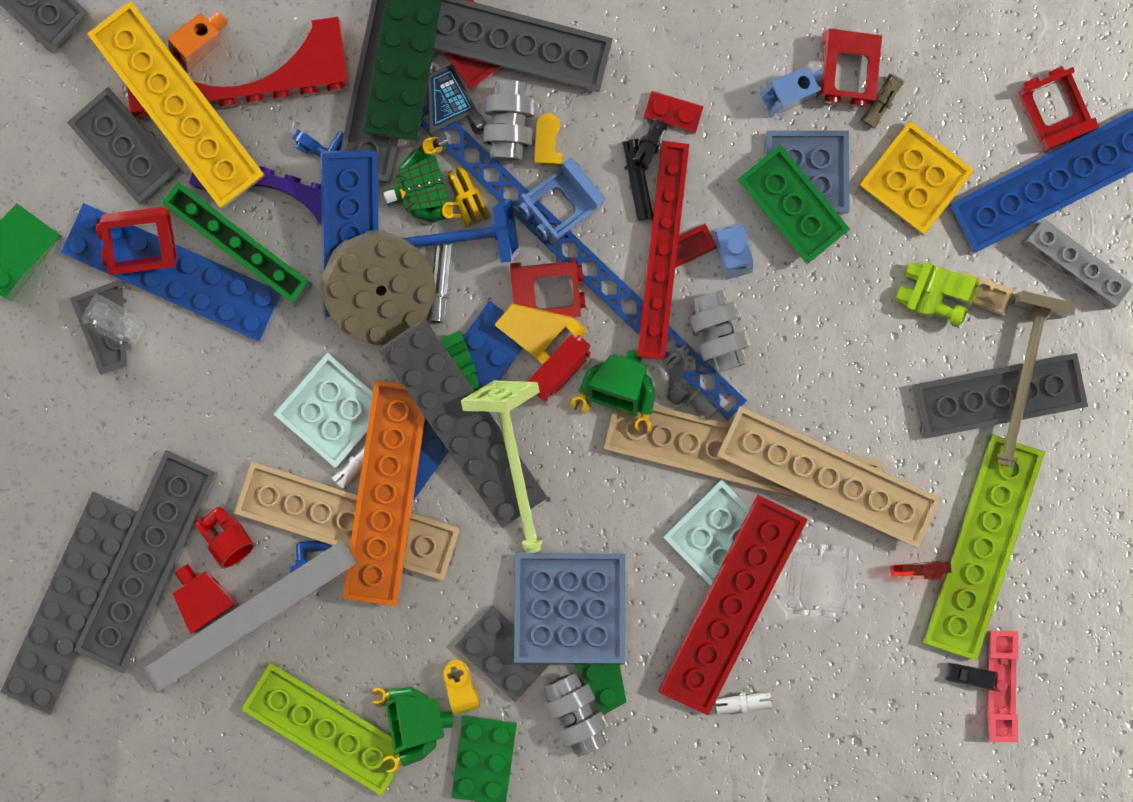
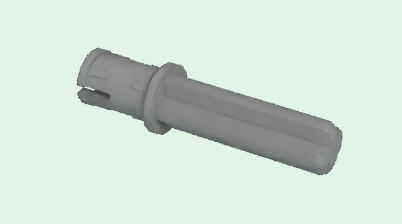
M451 243L435 246L433 274L436 292L435 299L429 310L428 322L445 323L446 300L450 297L447 295L452 249Z

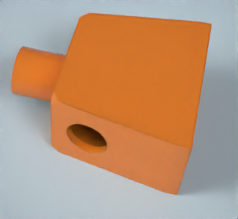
M218 11L209 19L200 13L167 38L169 51L187 73L220 44L219 32L228 25L227 20Z

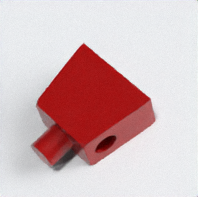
M187 564L175 572L183 586L176 590L173 596L191 634L197 632L238 604L236 599L209 571L196 576L190 565Z

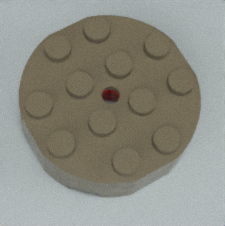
M384 230L365 231L364 234L355 236L350 240H344L332 252L321 277V294L331 318L347 335L372 345H385L422 319H426L435 299V278L426 257L410 241Z

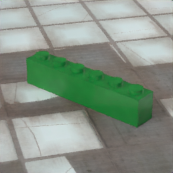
M180 182L175 184L161 202L164 206H169V210L294 305L298 304L311 287V282Z

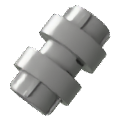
M513 80L495 81L494 94L486 95L485 114L493 116L492 124L484 125L483 144L491 146L490 159L507 162L523 161V149L532 147L533 129L525 126V118L534 117L535 99L527 96V83Z
M724 290L694 299L693 304L697 314L689 318L694 333L703 331L706 343L699 345L704 362L712 360L716 373L747 364L743 349L751 345L746 330L737 332L734 323L735 320L741 318L737 302L728 303Z
M573 672L544 686L549 700L544 702L543 705L550 719L559 717L563 725L556 731L563 747L571 746L574 754L577 757H581L607 744V738L603 730L608 727V723L601 710L593 712L589 705L595 699V696L588 682L581 684L578 676Z

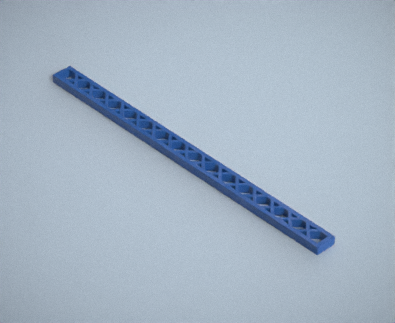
M427 103L423 109L421 127L429 134V125L423 120L429 112ZM457 122L441 129L444 134L448 130H457L460 133V144H447L445 150L499 202L505 200L503 187H516L519 190V198L523 193L527 194L529 192L497 160L490 159V153ZM464 138H465L470 144H464ZM454 149H460V155ZM464 149H476L479 152L480 163H467L464 157ZM484 157H485L490 163H484ZM474 168H480V174ZM484 168H496L499 171V182H487L484 179ZM503 176L509 181L503 182ZM518 200L512 201L513 206H519L517 204ZM539 200L534 203L540 213H543L548 218L546 220L549 224L556 226L561 224ZM513 207L514 216L562 262H571L573 258L565 257L562 254V243H574L578 247V257H576L578 265H582V262H594L597 265V276H585L583 274V282L639 335L643 300L571 231L565 234L568 238L561 237L555 242L558 243L557 249L548 240L545 241L538 235L531 219L527 220L520 211ZM582 251H583L588 257H582ZM601 270L608 276H601ZM591 281H597L598 287ZM601 281H614L617 284V295H605L602 292ZM621 289H622L627 295H621ZM633 299L636 302L637 314H625L621 310V300ZM611 300H617V306ZM637 318V325L631 319ZM670 326L668 327L667 337H672L676 341V348L687 344V349L690 345ZM690 346L691 353L687 356H692L695 359L696 371H683V378L692 387L700 388V375H712L715 378V390L703 389L702 393L716 406L720 407L718 412L728 421L737 412L739 406H742L747 400L719 373H716L711 365L704 362L703 358ZM670 352L665 353V358L669 356ZM700 365L706 370L700 371ZM689 375H696V381ZM709 394H715V400ZM720 394H732L738 400L729 412L720 405Z

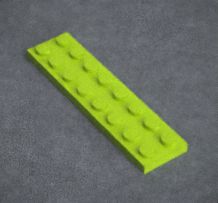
M994 434L990 437L923 641L925 644L976 661L1045 455V451L1017 442L1013 457L1018 458V460L1015 462L1014 467L997 464L999 459L997 454H1003L1006 438Z

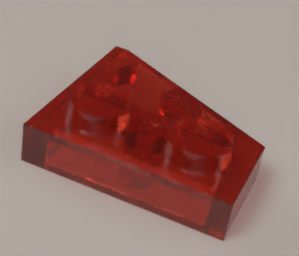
M944 560L890 565L892 577L924 576V579L938 580L945 579L944 573H952L951 562Z

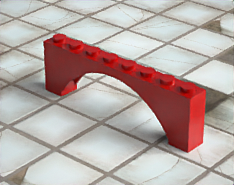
M339 17L311 20L312 28L298 51L283 66L260 80L229 87L210 86L193 82L211 105H220V108L234 107L236 102L247 101V104H257L263 102V98L274 97V100H285L290 98V94L301 93V96H313L317 94V90L328 89L330 93L343 91L345 86H350L341 21ZM127 87L130 112L135 117L138 116L140 120L152 119Z

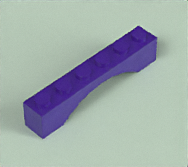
M259 166L265 177L251 187H265L292 196L304 204L322 226L321 184L311 182V185L307 186L301 184V179L285 174V177L281 178L274 175V170ZM192 172L189 184L192 187L207 191Z

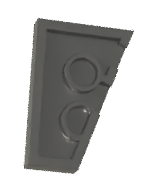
M122 280L114 281L70 298L100 375L126 366Z

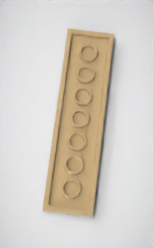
M739 406L717 454L719 458L918 549L942 499L742 406Z
M251 461L235 514L331 545L344 540L350 549L358 495ZM411 513L404 568L444 581L461 528Z

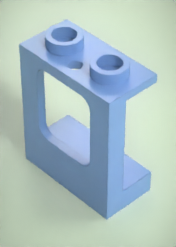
M570 157L554 174L527 194L523 193L517 204L523 217L526 219L530 218L535 224L538 235L543 240H548L552 245L598 210L606 199L572 157ZM554 188H558L575 207V213L553 229L535 207L534 203Z

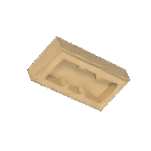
M962 271V275L975 277L980 283L972 305L1005 317L1015 292L1014 289Z

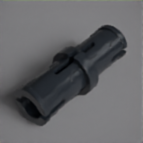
M652 119L647 133L641 137L639 149L632 160L634 168L638 169L642 161L643 164L640 171L648 169L653 155L658 153L660 149V140L667 130V124L664 121H661L658 129L656 126L659 119Z

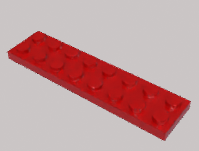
M757 494L658 689L660 694L709 715L808 520L807 518Z

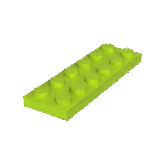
M269 663L241 710L380 796H383L397 771L394 773L386 772L395 767L394 760L390 759L382 762L387 756L399 757V754H394L391 735L274 663Z

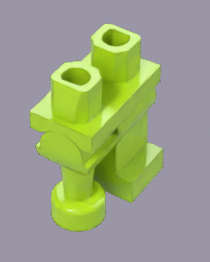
M910 262L905 276L917 281L915 288L911 290L901 286L895 299L906 306L911 313L927 318L935 315L950 319L952 326L961 328L967 316L968 308L957 305L953 309L942 303L943 298L947 297L971 306L980 284L978 279L925 262L924 265Z

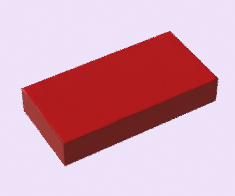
M706 224L679 236L675 269L717 249Z

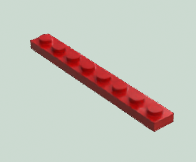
M662 141L637 349L638 358L662 361L665 359L690 144Z

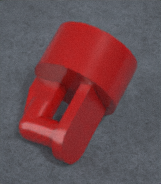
M222 507L214 508L205 518L199 517L195 521L196 528L209 544V552L222 569L239 563L255 547L254 541L243 526L234 517L226 513ZM217 523H219V525L224 530L220 534H218V532L213 527Z

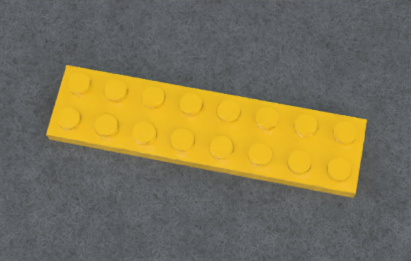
M129 1L87 33L221 209L265 177L258 165L132 1Z

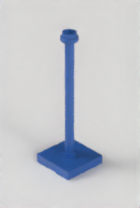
M512 199L501 200L493 207L495 221L493 227L403 238L410 241L415 247L495 238V240H498L501 263L513 261L520 253Z

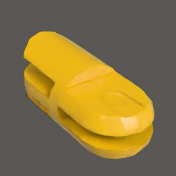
M457 167V175L453 170H450L447 177L455 195L453 200L460 204L459 206L456 205L461 214L466 228L472 226L471 219L475 224H478L482 221L481 215L485 220L491 218L478 188L473 187L465 169Z

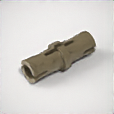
M889 73L888 78L877 94L876 101L871 103L861 121L869 127L876 129L887 109L892 108V101L905 82L898 76Z

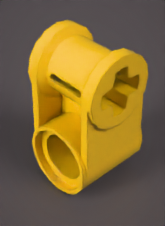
M459 659L449 661L445 666L443 678L453 714L456 715L480 708L478 693L472 682L467 664ZM456 666L457 670L463 671L460 679L449 675L452 667Z

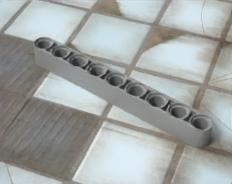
M341 540L143 668L142 671L156 693L353 567L358 563L344 540Z

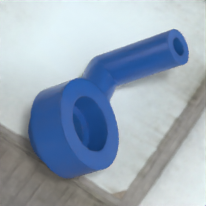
M297 129L292 137L295 141L293 146L306 155L311 151L320 157V152L339 151L344 133L338 131L329 147L325 148L311 136Z
M318 540L298 542L296 545L295 566H290V573L308 562L307 552L326 551L329 549V544Z

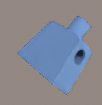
M807 66L771 81L760 92L770 117L772 118L812 99L819 92V87H821L823 69L811 72Z
M735 223L712 230L726 280L752 273L753 258L743 224Z

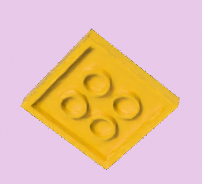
M909 121L860 183L859 187L924 236L975 170L913 122Z

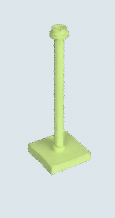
M494 380L462 399L463 411L498 412L526 538L522 541V547L526 553H535L542 549L541 545L543 542L542 538L536 537L509 411L540 393L538 382Z

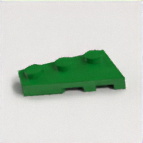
M574 664L584 683H589L595 696L594 701L603 715L627 702L620 665Z

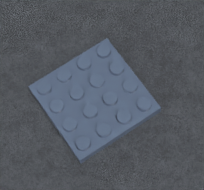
M515 553L514 664L625 665V554Z

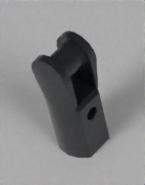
M949 663L948 666H951L946 680L993 691L996 689L998 672ZM962 669L968 670L967 680L960 679Z

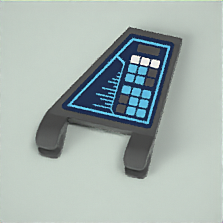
M452 64L429 74L430 137H438V139L433 141L434 148L442 146L444 150L447 147L448 139L441 130L442 128L466 117L475 134L483 132L486 121L477 111Z

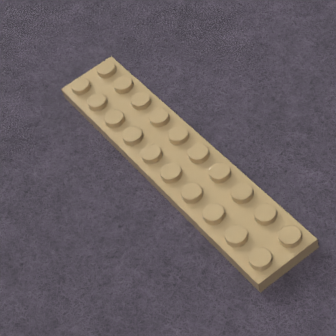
M654 405L653 413L649 415L653 428L648 434V422L646 421L640 423L639 432L635 428V422L641 418V413L634 416L613 409L604 450L815 502L717 457L731 424L711 419L707 420L703 417ZM844 453L879 470L882 469L883 462Z

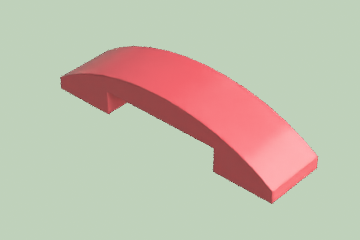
M990 631L987 670L998 672V680L994 691L987 689L989 742H1018L1016 659H1018L1019 631Z

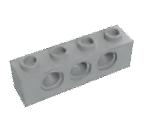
M1046 219L1038 222L1023 243L1024 246L1109 309L1117 307L1133 286L1131 282Z

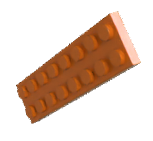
M382 380L374 381L350 543V551L358 563L346 570L342 599L396 607L399 602L426 419L401 383Z

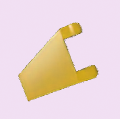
M513 303L495 323L496 327L542 364L552 355L545 349L565 326L576 337L578 335L583 337L586 333L585 325L571 316Z

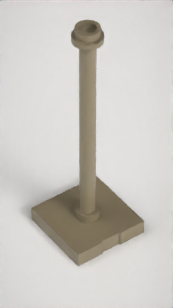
M1020 291L1012 297L1010 306L1031 310L1035 316L1003 454H997V458H999L997 464L1014 467L1015 462L1018 460V458L1013 456L1045 319L1049 318V315L1060 318L1074 315L1077 303L1026 291Z

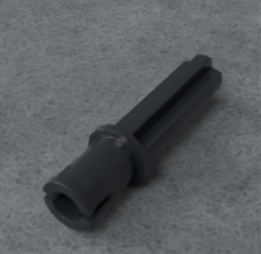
M639 139L623 141L622 145L627 164L624 168L625 170L628 169L637 219L639 221L650 220L653 218L645 171H640L643 163L642 161L640 162L638 169L632 165V160L639 149Z

